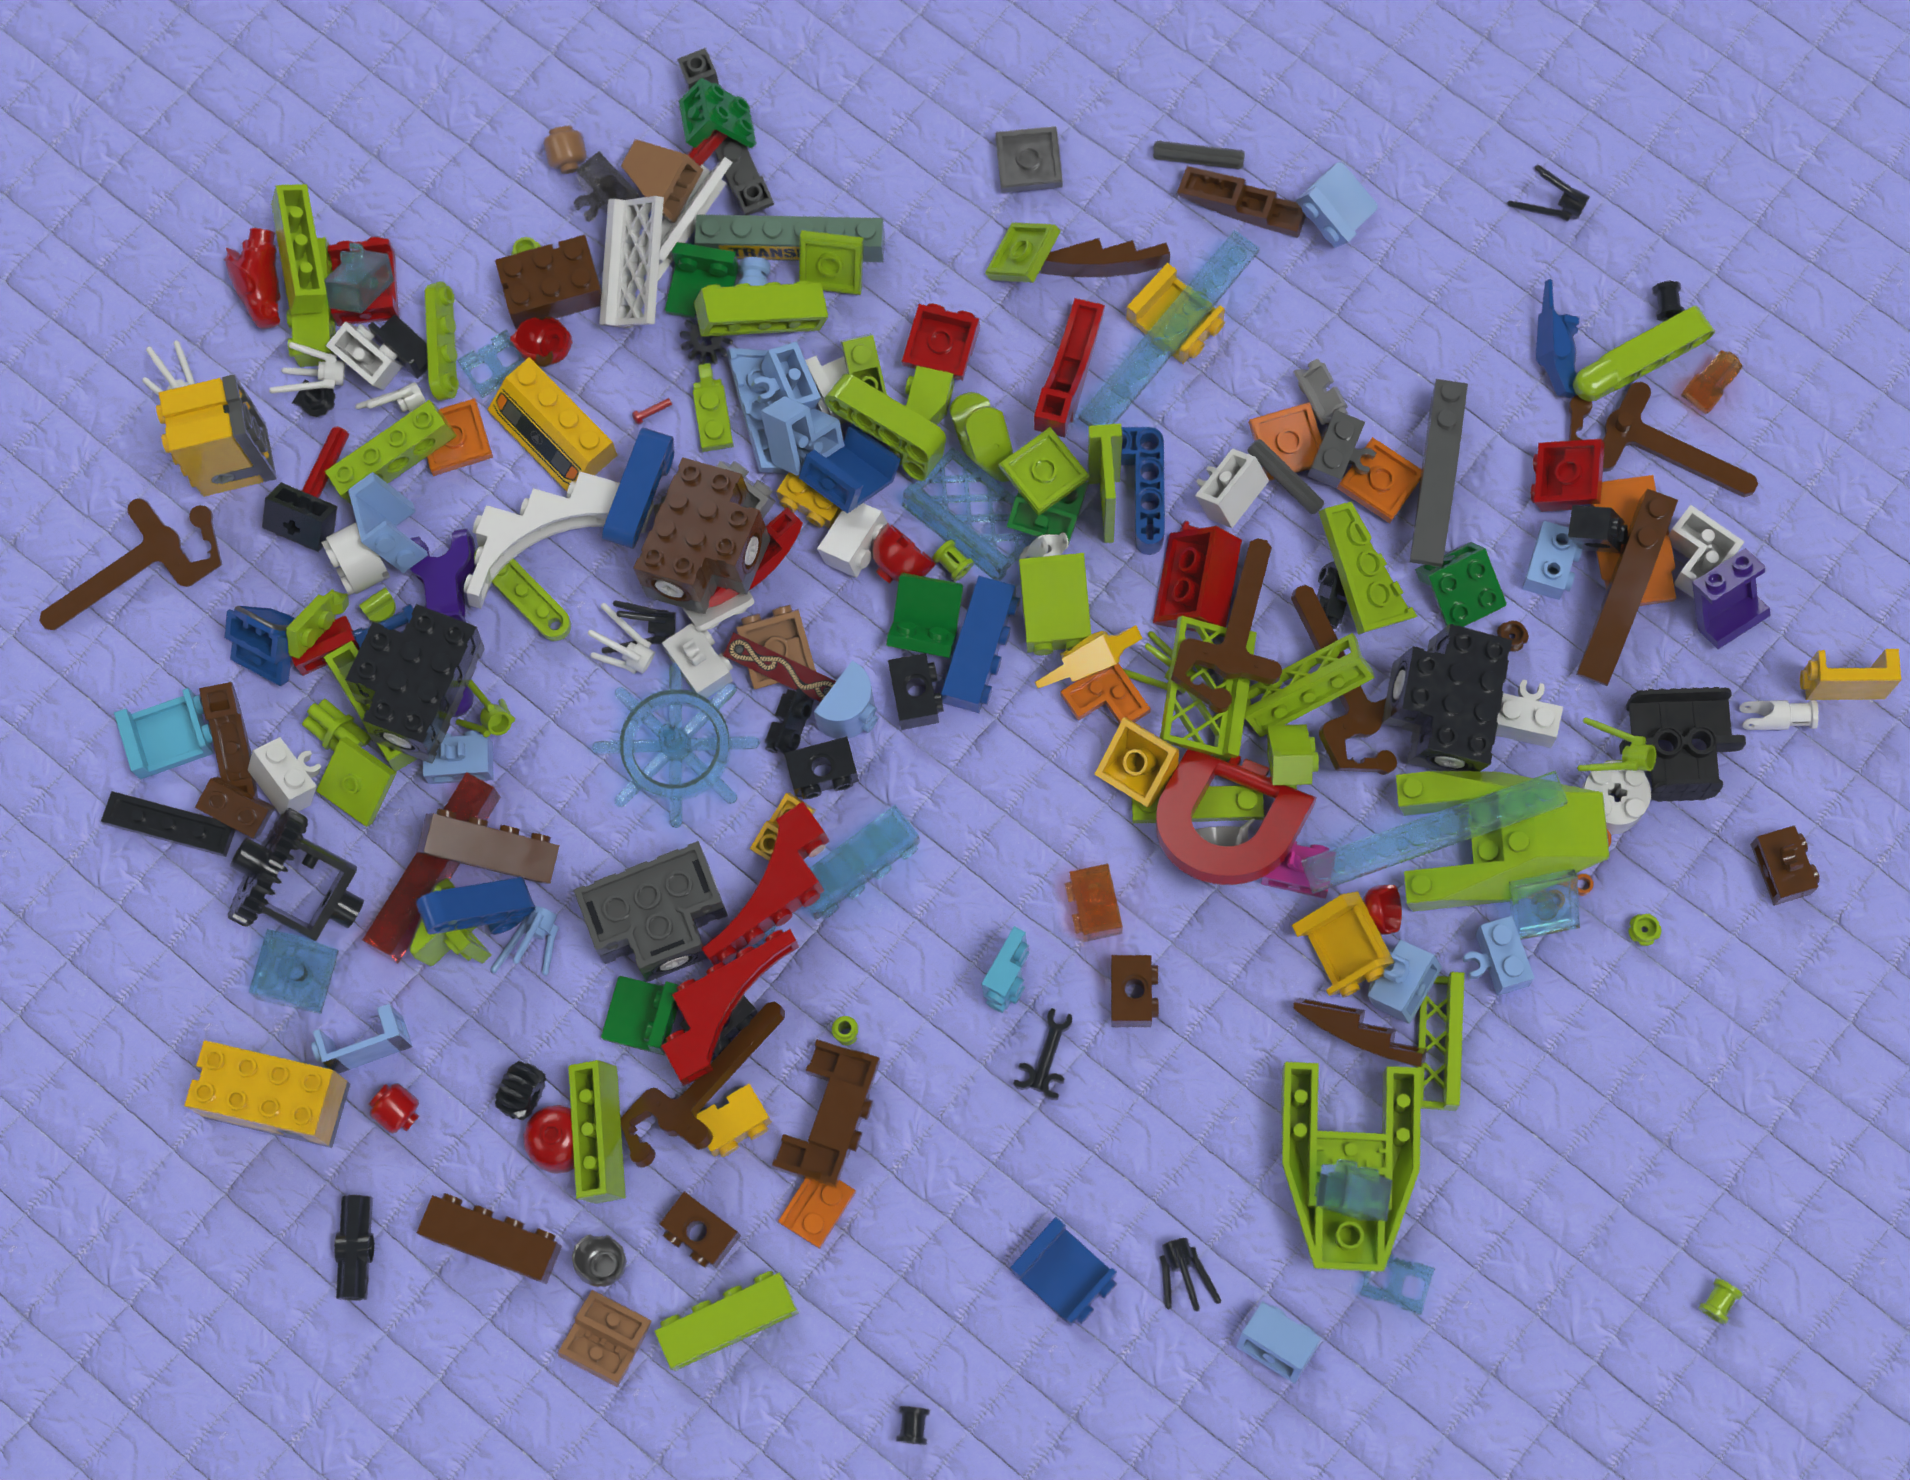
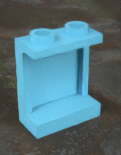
M189 688L182 690L184 696L133 714L127 709L114 712L131 772L140 780L214 754L211 745L213 739L210 725H205L202 716L204 710L201 696H196Z

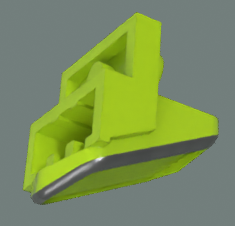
M444 878L433 886L431 892L455 888V886L448 878ZM421 917L409 944V950L413 957L429 966L436 964L450 950L457 955L461 954L468 961L473 958L482 964L492 956L488 949L473 934L472 931L476 927L430 935L427 933Z

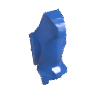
M1548 279L1544 284L1542 312L1538 314L1535 359L1546 370L1556 395L1570 398L1577 395L1573 388V381L1577 375L1575 371L1576 346L1573 336L1578 333L1579 328L1576 326L1579 325V317L1568 314L1558 315L1556 313L1553 300V281Z

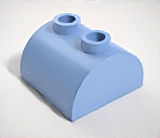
M853 660L814 711L819 731L829 737L839 739L846 736L847 738H852L863 731L869 733L875 727L879 717L875 715L877 707H875L872 687L866 671Z

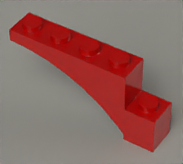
M1074 298L1054 364L1044 387L1041 389L1034 414L1035 431L1044 432L1051 427L1057 436L1065 438L1069 422H1074L1104 315L1105 305Z
M803 801L776 819L779 828L773 853L763 878L750 900L737 917L719 935L702 947V950L713 965L724 962V964L731 962L736 958L739 950L746 945L751 946L761 941L766 931L775 925L781 926L792 918L793 912L802 906L808 907L814 904L820 898V894L824 892L820 882L804 859L821 853L826 847L825 844L830 842V840Z
M790 929L785 932L783 930L773 932L765 938L766 943L755 949L753 946L744 948L736 954L737 959L726 965L724 962L712 966L706 971V976L697 981L689 979L677 987L678 991L672 994L691 1029L687 1032L683 1029L674 1032L666 1038L667 1043L661 1047L683 1086L713 1071L711 1060L720 1034L736 1005L762 974L780 959L799 948L797 940Z

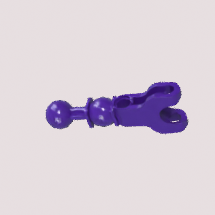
M467 528L455 530L452 533L451 548L446 554L439 557H430L429 548L420 537L410 538L426 550L428 556L410 568L424 584L426 608L466 622L464 583L467 576L472 574L476 568L474 564L475 544L472 535ZM469 687L465 688L460 705L452 717L464 715L472 707L474 694Z

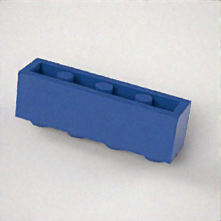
M978 576L941 692L943 704L975 713H980L982 704L988 705L993 688L988 685L991 674H998L1002 657L997 655L1000 646L1007 645L1011 627H1008L1007 623L1010 615L1016 616L1020 603V598L1016 597L1015 585Z

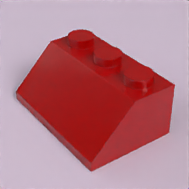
M1218 526L1170 533L1153 623L1176 628L1178 617L1185 616L1226 628L1242 539ZM1186 627V630L1197 632L1196 629Z

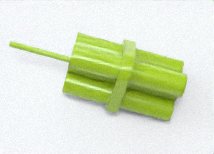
M323 699L318 705L313 703L307 710L309 716L302 723L307 730L322 741V746L326 750L332 749L335 751L339 740L344 737H348L360 747H365L371 740L369 734L354 723L355 719L350 714L345 715L327 699Z

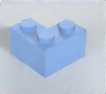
M786 396L761 410L773 465L794 475H800L806 454L815 449L824 457H828L844 447L839 419L815 408L810 410L808 406Z

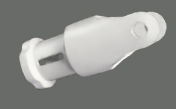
M1061 533L1060 535L1047 534L1038 536L1029 546L1023 549L1019 559L1027 558L1028 556L1034 558L1061 555L1068 548L1067 535Z
M1787 700L1748 701L1742 703L1739 707L1742 713H1757L1765 716L1763 718L1745 720L1742 725L1746 730H1788L1790 726H1809L1811 729H1816L1818 726L1819 711L1817 701L1809 700L1808 703H1789Z

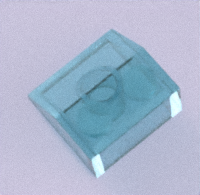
M267 929L249 993L259 1001L321 1014L339 950L298 935Z

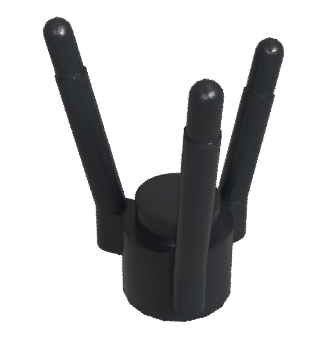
M1536 165L1535 170L1543 178L1564 192L1558 203L1563 209L1557 210L1516 201L1507 202L1509 207L1556 216L1569 221L1571 215L1576 218L1580 217L1590 196L1572 188L1542 166Z
M617 600L613 602L615 607L634 611H617L616 615L618 617L649 621L648 633L655 634L654 637L645 638L650 643L662 644L667 637L675 634L676 612L657 610ZM630 642L621 643L620 645L627 648ZM609 646L601 650L604 654L617 652Z
M1180 1238L1163 1244L1164 1255L1160 1256L1159 1259L1163 1272L1165 1308L1171 1309L1172 1307L1170 1267H1172L1173 1272L1181 1271L1193 1310L1199 1311L1200 1306L1188 1268L1192 1267L1191 1261L1215 1303L1220 1304L1221 1298L1198 1258L1196 1248L1190 1247L1188 1238Z

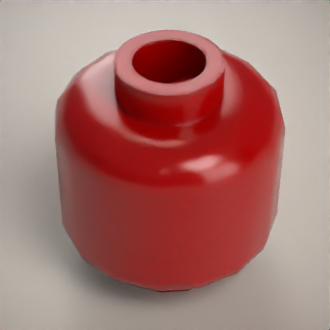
M398 1083L391 1086L385 1084L368 1104L372 1107L370 1117L389 1133H395L400 1128L407 1131L419 1117L415 1113L419 1106V1100Z

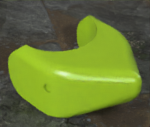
M967 392L959 395L951 403L950 415L962 451L993 479L1001 482L1010 481L999 468V463L1013 454L1003 412L991 407L989 399L979 393Z

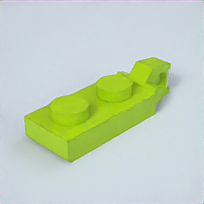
M710 363L698 365L700 382L693 383V396L702 451L707 452L734 447L724 385H722L721 379H713Z
M331 589L324 596L318 594L286 628L289 656L300 658L308 648L314 645L315 641L324 631L331 627L332 622L336 619V615L344 613L349 605L347 593L344 594Z

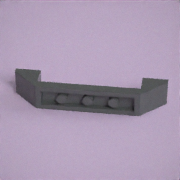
M706 48L677 59L688 91L700 78L719 85L716 70ZM727 136L714 152L719 162L724 157L733 162L724 175L744 215H750L774 205L763 177L759 176L747 146Z

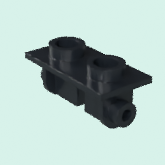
M1333 561L1326 564L1319 573L1318 582L1320 586L1316 596L1332 628L1336 629L1338 624L1342 623L1347 602L1337 598V594L1345 598L1346 596L1335 562Z
M797 688L796 691L787 689L786 694H782L775 716L784 719L783 723L772 721L764 741L767 744L765 747L767 751L777 753L779 750L784 754L798 748L802 731L807 719L811 715L814 702L800 688Z

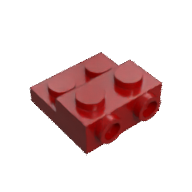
M928 303L927 306L918 304L902 358V366L916 369V366L953 373L954 379L963 381L969 358L973 354L980 330L979 318H975L974 314L967 311H958L957 313L946 311L943 306L934 303Z
M1602 439L1538 443V454H1535L1533 457L1536 482L1531 486V499L1541 512L1572 510V505L1601 504L1605 446Z

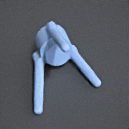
M535 906L534 912L523 920L521 926L491 968V972L496 973L526 932L513 959V963H519L532 937L544 939L545 935H548L542 974L544 976L548 975L554 940L559 929L558 926L554 925L557 915L543 907Z

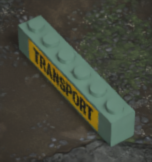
M696 214L695 245L736 252L737 260L746 257H760L766 260L799 261L801 230L863 237V262H884L885 231L883 218Z

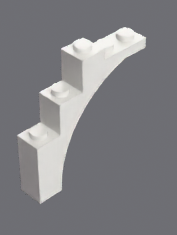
M580 471L577 481H571L567 498L533 488L530 498L523 500L520 515L486 505L483 515L476 517L473 526V533L476 534L479 548L474 560V564L477 565L474 574H469L464 584V593H467L469 606L482 608L492 580L504 566L526 548L545 538L572 529L604 527L620 483ZM652 501L641 533L645 532L653 510L654 501Z

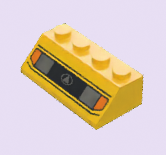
M530 357L505 377L487 409L566 492L571 481H577L580 471L596 475L618 456L614 444L609 437Z

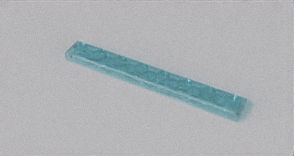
M1234 230L1081 411L1079 420L1087 426L1115 424L1259 253V247Z
M1556 771L1311 856L1301 860V864L1312 894L1559 808L1567 805L1568 800Z

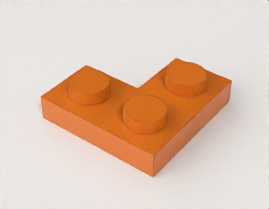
M1119 663L1097 674L1078 680L1060 691L1061 697L1078 721L1104 704L1107 705L1119 724L1123 717L1135 723L1151 711V708Z

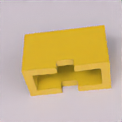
M750 1083L728 1095L726 1098L729 1103L717 1109L715 1104L697 1114V1119L704 1123L713 1133V1140L708 1148L714 1157L719 1154L722 1157L730 1155L739 1148V1142L748 1137L751 1140L760 1137L768 1131L767 1126L772 1123Z

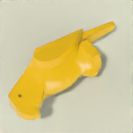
M1136 625L1116 635H1108L1106 631L1096 632L1074 646L1070 651L1066 650L1060 653L1063 665L1034 683L1037 688H1041L1068 677L1074 682L1097 674L1120 662L1119 657L1123 651L1143 638Z

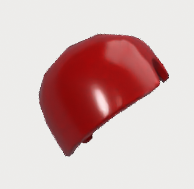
M1377 885L1369 889L1363 897V902L1380 935L1398 932L1401 927L1402 905L1397 887L1395 885Z

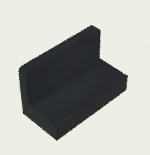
M396 314L380 328L374 322L368 325L370 331L375 335L374 339L381 346L383 343L396 353L398 355L396 360L418 379L428 370L427 343Z

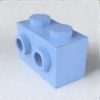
M1543 521L1522 587L1523 590L1560 600L1564 590L1570 592L1575 573L1570 572L1573 561L1579 562L1583 549H1580L1568 538V527Z
M1262 1301L1242 1331L1236 1347L1296 1384L1314 1356L1322 1338L1317 1336L1310 1327L1298 1324L1288 1318L1280 1308L1269 1306Z

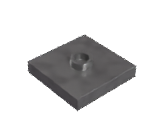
M1057 126L995 132L1001 193L1063 187Z

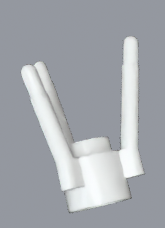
M178 340L174 341V347L187 382H184L182 379L175 380L151 347L146 348L147 353L170 384L167 390L195 384ZM144 377L142 379V382L158 396V392L163 391L148 378Z
M290 342V348L323 359L325 362L319 361L318 369L283 368L282 373L318 376L320 381L271 387L269 392L285 393L319 388L334 389L335 385L343 386L345 362L337 360L336 354L324 353Z
M413 382L397 391L357 403L355 408L358 410L365 407L371 409L396 400L402 412L408 410L410 413L425 403L426 400L417 383Z
M602 603L601 608L637 644L630 642L626 648L602 634L589 630V636L622 653V659L625 661L595 652L591 653V658L624 668L633 674L637 671L644 674L655 655V651L649 649L652 643L643 639L621 617H618L614 610L606 603Z

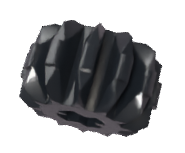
M695 314L696 325L690 320L684 322L691 332H680V338L689 340L681 344V349L686 351L693 348L688 355L690 361L694 360L699 354L701 355L700 365L706 363V356H710L711 362L715 365L718 363L716 353L726 358L727 350L722 346H732L733 340L724 337L727 335L714 336L711 339V345L705 346L704 341L700 344L698 341L701 339L697 315Z
M518 1061L511 1065L499 1084V1090L495 1095V1107L506 1116L523 1121L538 1106V1101L546 1087V1074L528 1062Z

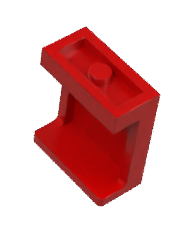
M371 237L367 241L352 242L343 240L334 245H328V253L332 262L334 302H330L331 315L336 324L342 326L345 321L350 324L387 321L394 314L399 317L395 251L390 240L382 237Z

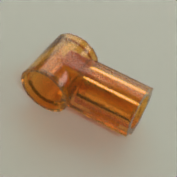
M1721 350L1701 374L1698 373L1690 381L1681 396L1707 415L1723 396L1725 388L1741 371L1743 365L1740 363L1739 358L1730 351L1725 352Z

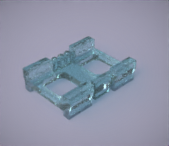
M507 330L491 338L492 344L482 347L478 350V353L475 354L472 350L457 360L482 398L497 390V385L501 386L505 377L525 361L510 341V334ZM507 347H512L518 354L519 359L512 365L504 367L497 358V354ZM485 363L493 375L485 382L477 383L470 372L479 364Z
M1390 1254L1386 1268L1392 1271V1275L1387 1289H1380L1370 1285L1369 1278L1371 1272L1366 1271L1359 1295L1379 1302L1383 1299L1385 1302L1401 1305V1309L1422 1315L1435 1268L1418 1262L1412 1265L1410 1261L1406 1263L1405 1260L1400 1261L1399 1258L1393 1259L1394 1255ZM1408 1275L1423 1279L1425 1282L1423 1293L1419 1300L1405 1297L1402 1294L1404 1281Z

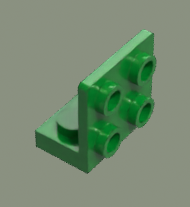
M700 78L678 101L685 140L688 145L696 148L704 139L709 138L715 129L749 148H753L756 145L750 106L742 97H736L725 91L720 85L712 84Z
M677 242L672 249L675 269L665 311L667 314L695 319L696 310L694 302L702 288L709 285L734 287L739 270L736 252Z
M1469 542L1445 554L1442 567L1424 564L1415 569L1419 581L1431 586L1446 627L1450 623L1462 627L1467 626L1507 605L1486 548L1473 542Z
M901 573L898 582L893 623L888 632L886 646L950 658L956 641L963 584Z
M619 976L601 1038L604 1041L665 1056L661 1046L667 1043L666 1038L672 1033L679 1008L672 994L678 991L677 987L679 985L665 981V985L660 986Z

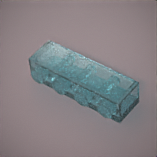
M896 805L810 867V870L824 889V892L820 894V898L814 904L805 907L815 921L820 917L826 919L833 915L839 909L838 904L847 897L850 899L857 897L865 890L867 882L874 877L877 880L884 877L892 869L891 864L899 858H902V860L909 858L918 850L917 845L920 844L919 834Z

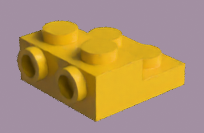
M788 472L776 491L779 504L786 509L788 507L793 513L796 510L806 515V519L819 528H822L824 525L830 529L842 509L802 481L799 475L797 476Z

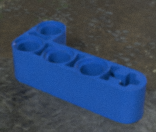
M644 427L641 428L602 532L603 540L631 549L635 548L662 475L667 476L670 471L675 454L673 436Z
M1122 427V444L1125 445V448L1122 449L1121 465H1135V544L1137 549L1143 554H1156L1163 547L1165 533L1164 438L1162 433L1156 428ZM1146 442H1152L1156 444L1157 448L1145 450L1141 445ZM1145 472H1153L1157 475V478L1146 480L1141 475ZM1150 501L1154 502L1158 507L1154 510H1146L1141 505ZM1153 524V539L1149 540L1146 535L1147 525Z
M522 877L434 891L420 897L416 901L427 933L430 935L488 925L491 934H501L516 927L536 909Z

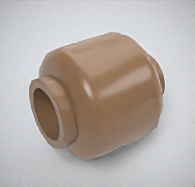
M561 126L551 129L549 135L544 139V149L548 165L551 168L560 169L561 174L576 172L579 170L578 165L585 162L587 153L583 135L579 131L573 130L572 126Z

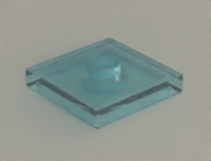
M1574 869L1509 882L1510 912L1521 940L1580 928L1578 876Z

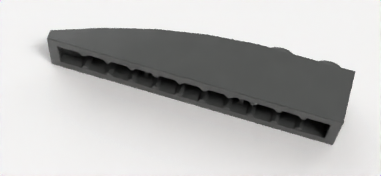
M1436 379L1430 403L1410 562L1438 567L1443 565L1468 383Z

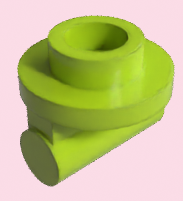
M385 587L370 596L359 607L370 621L378 623L394 615L396 603Z

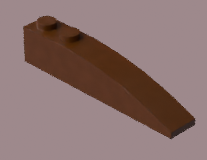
M1648 488L1640 498L1628 530L1626 544H1623L1576 675L1608 686L1657 561L1678 499Z

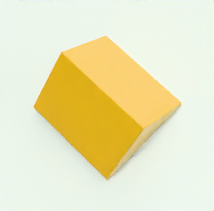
M1123 717L1094 775L1144 806L1150 807L1162 794L1176 770L1179 749L1128 718Z

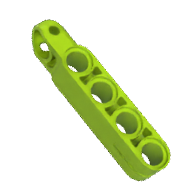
M1692 306L1614 348L1596 362L1581 369L1573 381L1574 391L1580 398L1586 401H1597L1703 344L1714 335L1715 330L1699 307Z

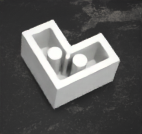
M1690 505L1668 535L1671 540V546L1690 559L1678 575L1674 585L1694 599L1692 582L1737 554L1744 541Z

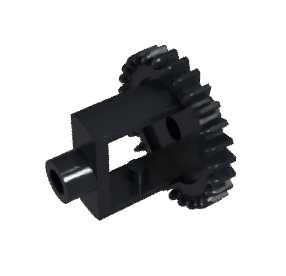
M288 808L280 816L279 820L275 822L273 829L269 831L262 845L246 837L235 853L230 867L245 875L237 888V893L233 897L228 918L241 926L247 927L258 919L257 914H264L313 941H317L329 919L349 928L357 918L364 899L346 890L357 871V866L304 838L302 834L306 832L308 819L303 814ZM291 849H301L307 854L302 864L311 869H314L320 859L340 870L309 924L273 906L264 898L266 894L275 895L274 890L271 889V885L274 882L277 884L282 883L277 875L280 871L288 872V869L283 864L286 860H294V857L289 853Z

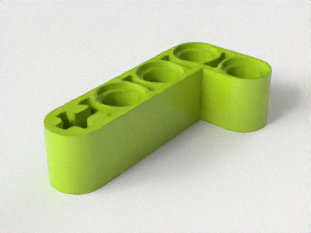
M843 374L825 396V403L832 412L902 453V467L913 479L924 481L942 459L946 435L939 426L851 374Z

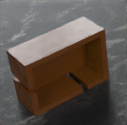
M585 235L558 242L559 248L556 249L553 248L552 244L495 259L509 314L516 330L522 322L533 317L541 319L550 316V318L556 319L601 306L602 289Z

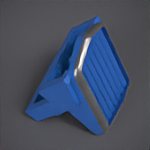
M236 606L234 611L229 609L226 615L224 638L232 642L230 660L279 686L289 681L291 656L288 653L286 628L295 618L271 608Z

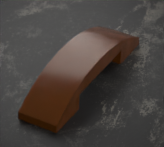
M233 682L199 688L205 719L209 720L220 777L258 797L256 781L247 770L251 758V750Z

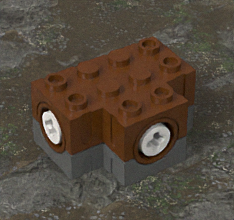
M682 457L678 466V472L672 479L666 493V499L659 508L654 520V526L647 535L641 549L642 553L639 559L637 558L633 569L646 597L706 614L710 598L714 595L717 586L725 589H734L736 592L745 595L748 594L771 539L760 510L751 508L753 503L741 473Z

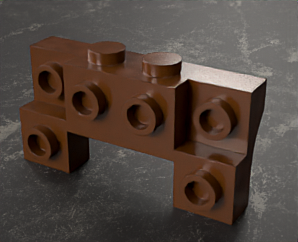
M819 1039L816 1040L815 1051L810 1065L808 1064L806 1068V1073L829 1082L808 1142L783 1134L779 1153L772 1164L773 1169L802 1179L807 1178L834 1188L837 1187L850 1151H857L860 1144L862 1132L858 1131L861 1119H868L873 1106V1100H870L869 1096L880 1064L879 1057L843 1048Z

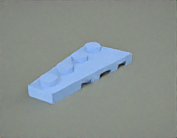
M728 348L727 356L759 472L788 474V471L773 465L761 415V410L776 400L773 396L767 403H758V397L763 393H767V391L763 387L752 389L751 386L755 378L765 376L761 363L768 350Z

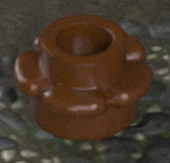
M1518 621L1502 623L1497 629L1499 637L1512 640V652L1521 650L1523 644L1528 641V631ZM1514 634L1515 638L1511 639L1509 635Z

